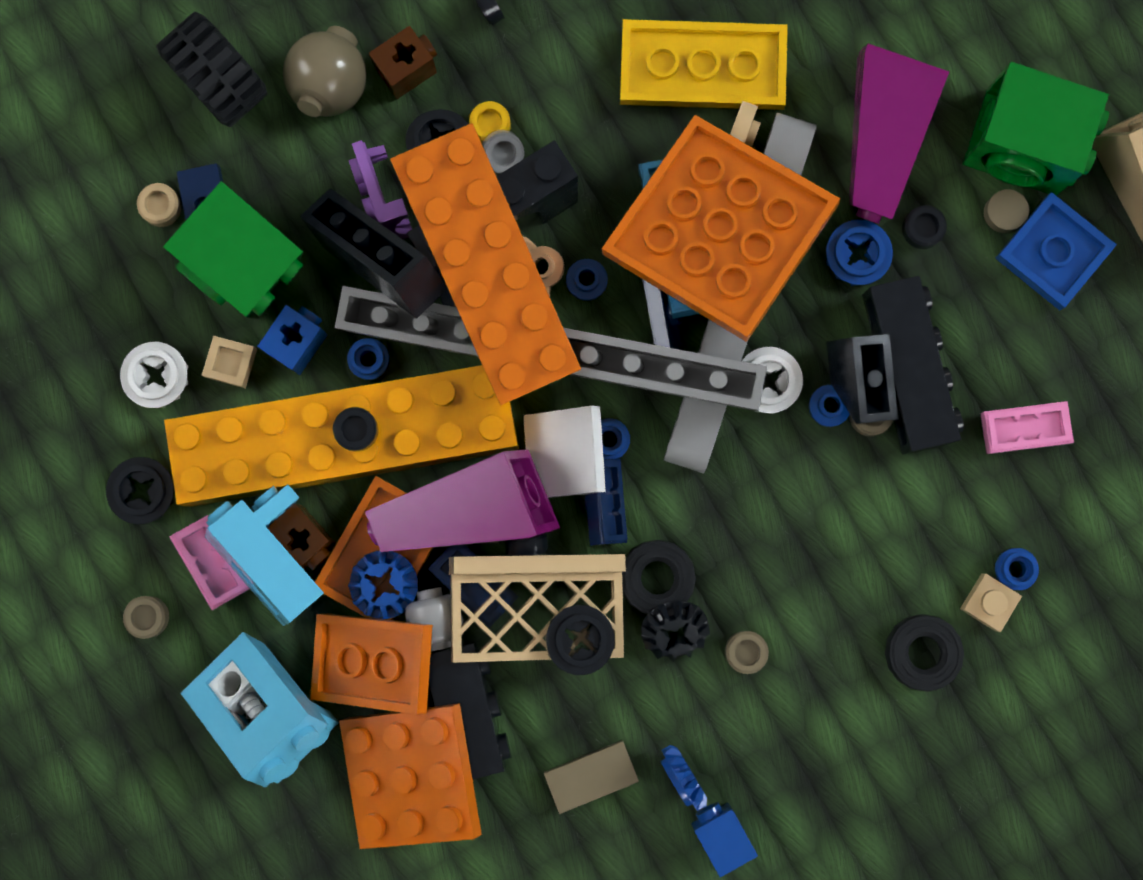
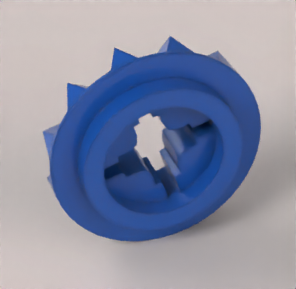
M851 220L843 223L834 230L825 247L827 265L834 272L836 279H841L851 286L870 285L879 280L889 269L893 257L892 244L886 232L877 224L867 220ZM866 241H869L870 244L866 247L867 250L864 254L868 261L865 263L860 259L856 263L853 262L851 266L848 265L849 257L852 255V251L848 247L851 245L857 248L861 244L864 245Z
M379 550L364 555L352 568L348 587L353 604L366 616L377 619H390L404 613L406 606L414 602L418 590V578L414 567L404 556L393 551L380 552ZM390 568H393L390 573L389 583L394 586L395 590L400 592L399 595L394 592H384L374 601L376 586L371 583L372 580L368 579L367 576L383 577L385 573L389 572Z
M672 745L662 749L661 751L665 759L660 762L685 805L689 807L693 804L697 812L706 807L707 797L679 749Z

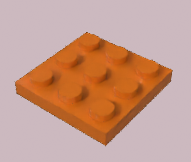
M460 703L427 707V713L415 715L388 712L349 717L339 721L360 849L472 840L482 835Z

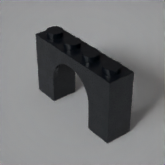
M555 140L496 176L515 220L536 212L542 223L545 224L578 203V175ZM418 225L407 232L412 246L428 258L445 284L423 232Z

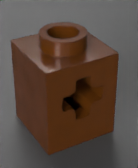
M410 25L368 53L375 70L396 99H399L437 73L433 60L437 56L436 50L424 34L418 37ZM406 57L410 61L413 60V62L407 65L406 62L400 60Z
M297 503L292 505L268 527V530L304 570L310 567L314 571L321 566L331 554L328 549L335 543L334 539L306 508ZM297 532L310 533V536L306 539L310 545L308 549L295 547L299 541L296 536Z

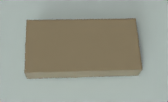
M623 740L544 771L545 779L559 814L639 782Z

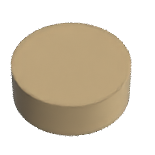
M154 183L146 186L140 192L137 199V209L141 217L151 225L165 227L173 224L179 218L182 202L179 195L171 187L162 183Z

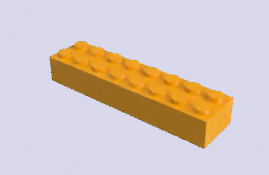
M482 365L164 420L176 504L188 507L262 495L272 486L278 491L287 484L292 489L499 454L503 451L519 450L511 401L500 406ZM351 407L367 410L375 417L378 423L379 431L375 443L370 448L360 452H353L343 448L338 444L333 434V424L336 417L343 410Z

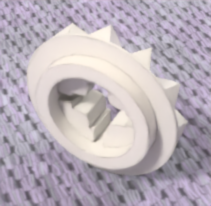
M147 342L135 347L124 359L120 371L121 385L126 395L136 404L146 408H165L166 405L180 399V394L185 386L189 384L187 380L188 365L180 352L172 346L162 342ZM146 364L156 369L165 366V370L161 375L167 385L163 386L153 382L148 386L147 381L150 379V375L143 365Z
M762 347L750 352L742 360V362L767 366L766 373L768 375L773 372L776 373L780 369L783 371L775 382L780 396L769 387L765 388L762 392L759 412L774 414L789 408L797 400L802 390L803 375L798 362L788 352L776 347Z

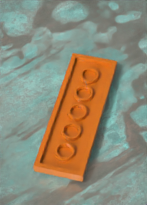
M473 123L390 158L500 406L581 370Z

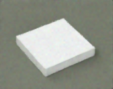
M585 406L524 415L525 449L529 450L548 498L606 492L600 406Z

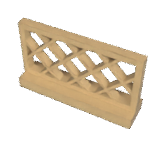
M625 554L449 557V575H451V662L552 660L548 656L546 641L543 639L547 634L550 621L537 633L521 616L537 599L555 617L564 608L573 606L579 598L587 606L599 610L605 616L612 608V621L607 617L612 625L615 637L614 649L610 658H624L622 572L626 571ZM611 580V599L600 610L584 593L595 581ZM554 581H563L575 593L559 611L542 595ZM572 581L587 582L579 589ZM503 582L495 591L487 584ZM511 582H521L533 594L517 612L499 596ZM529 582H544V584L536 590ZM461 583H478L490 594V597L474 613L461 602ZM494 600L512 616L496 634L490 631L478 619ZM461 610L469 617L462 626ZM516 621L533 637L522 651H511L500 640ZM474 622L491 639L479 652L462 653L461 635ZM590 624L583 628L581 632L570 631L576 637L572 640V650L569 656L572 651L575 652L573 649L580 642L588 649L594 650L585 639L586 630ZM496 643L504 652L488 651ZM537 643L546 649L545 651H531Z

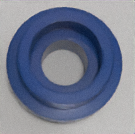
M579 260L572 264L567 272V288L579 300H595L604 293L607 287L608 277L606 270L595 260ZM586 272L591 273L595 281L592 285L584 286L579 282L580 275Z
M360 339L349 349L347 355L348 366L352 373L361 379H377L386 372L389 366L390 357L388 350L376 339ZM366 353H374L376 355V362L370 367L363 366L362 357Z
M832 385L818 388L810 397V415L822 426L834 427L840 425L850 415ZM826 398H832L837 402L838 408L835 413H829L825 410L824 401Z
M602 419V435L611 432L617 437L615 446L605 447L603 445V459H618L626 453L629 447V431L622 422L616 419Z
M1011 548L1001 553L997 558L995 574L998 581L1008 588L1024 590L1035 583L1039 574V566L1036 558L1029 551L1022 548ZM1014 561L1018 562L1022 568L1021 574L1018 577L1012 576L1009 571V567Z

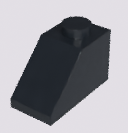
M890 334L827 341L830 383L855 423L861 424L898 419Z

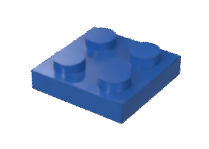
M1051 192L1042 200L995 259L1060 311L1069 304L1117 244Z

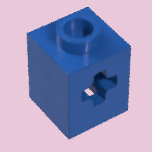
M285 305L257 347L298 375H301L328 334L319 327L322 319L303 306L296 312ZM291 331L300 333L303 336L299 344L288 338Z
M715 802L696 813L698 819L692 822L691 825L720 878L758 857L729 803L720 806L718 802Z

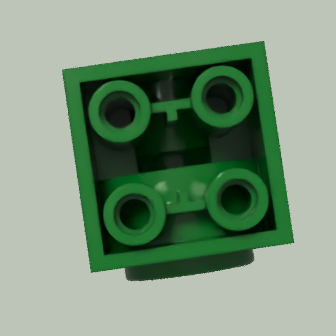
M1010 61L986 90L962 165L988 173L992 177L1011 185L1029 187L1047 194L1052 192L1057 195L1066 187L1073 186L1083 174L1087 175L1091 170L1097 154L1096 150L1092 149L1095 137L1103 132L1109 118V111L1104 110L1109 94Z
M222 181L219 182L163 246V248L179 260L175 265V269L219 306H222L227 301L247 318L253 312L260 317L276 299L270 293L280 281L288 285L304 265L299 261L303 251Z

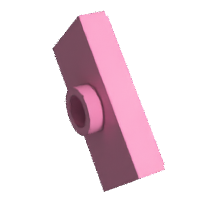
M1068 401L980 413L986 454L1074 443Z
M207 515L172 534L169 538L210 609L213 611L250 588L205 538L206 529L209 527L206 523L208 521Z

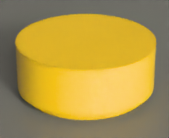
M486 101L478 104L472 110L469 117V124L473 123L482 144L490 133L497 130L510 131L511 129L508 111L497 102Z

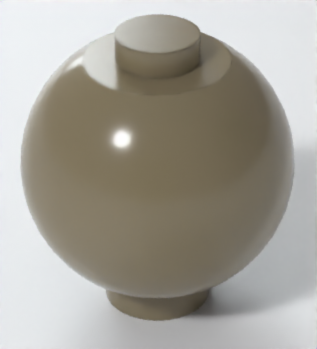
M330 26L327 31L313 32L303 36L289 49L283 64V81L289 96L304 114L311 117L336 116L351 109L362 96L367 78L366 66L361 53L356 48L358 44L357 38L349 30L340 26Z

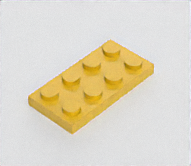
M623 19L620 105L740 109L742 101L758 106L757 109L784 110L786 106L787 25Z

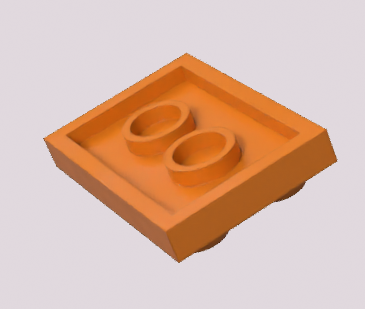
M375 476L315 581L325 595L365 618L373 617L366 616L353 604L348 587L352 568L364 555L380 550L378 545L372 542L368 534L367 523L369 521L365 511L407 494ZM434 547L393 552L399 553L408 559L418 576ZM390 568L389 572L385 573L383 577L367 576L368 579L372 580L371 583L376 586L374 601L384 592H394L399 595L400 592L395 590L394 586L389 583L390 573L393 568Z
M316 614L310 700L415 715L427 713L433 625L336 614Z

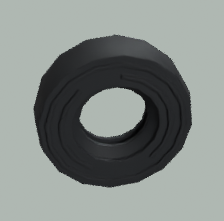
M662 540L644 542L632 549L625 558L626 571L622 572L623 594L629 604L640 612L648 614L660 604L677 600L688 601L692 596L696 582L694 565L687 553L674 543ZM655 561L666 563L670 566L674 575L672 587L669 591L659 595L651 594L645 590L641 581L642 571L645 566Z
M920 614L905 618L893 628L887 638L885 656L888 668L897 681L910 689L929 692L942 689L956 678L962 668L964 650L961 638L952 625L939 617ZM922 636L934 639L940 649V657L936 665L925 670L915 667L908 655L909 646L912 641Z

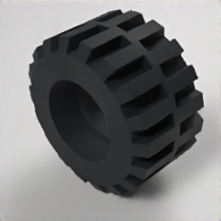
M194 11L156 44L161 58L216 119L225 126L231 128L268 95L266 86L260 77L221 32L200 13Z

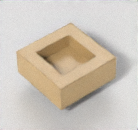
M742 101L730 135L752 146L761 122L753 120L758 106Z
M213 336L202 376L246 389L257 348Z
M981 573L960 610L995 632H1001L1022 596L988 574Z

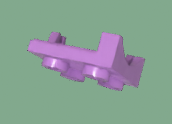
M362 140L352 143L356 158L348 161L361 197L369 194L368 198L362 199L366 214L401 239L409 238L407 232L412 230L409 219H405L408 217L403 199L385 203L373 167L374 163L388 158L384 145L367 149L365 142L363 143Z

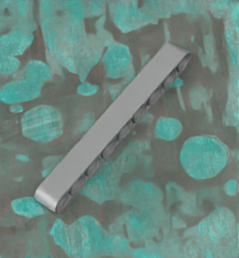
M777 112L763 154L801 175L817 125ZM708 320L698 353L741 361L747 342ZM683 397L663 461L704 474L727 405Z

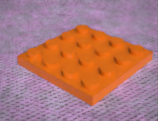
M694 115L602 247V255L747 342L838 207L840 198L699 116Z

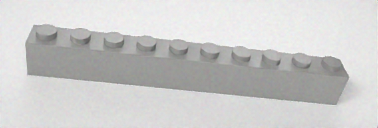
M342 286L335 328L351 333L478 357L456 307L433 303L416 319L383 293ZM564 328L581 367V370L570 374L572 376L759 412L767 366Z

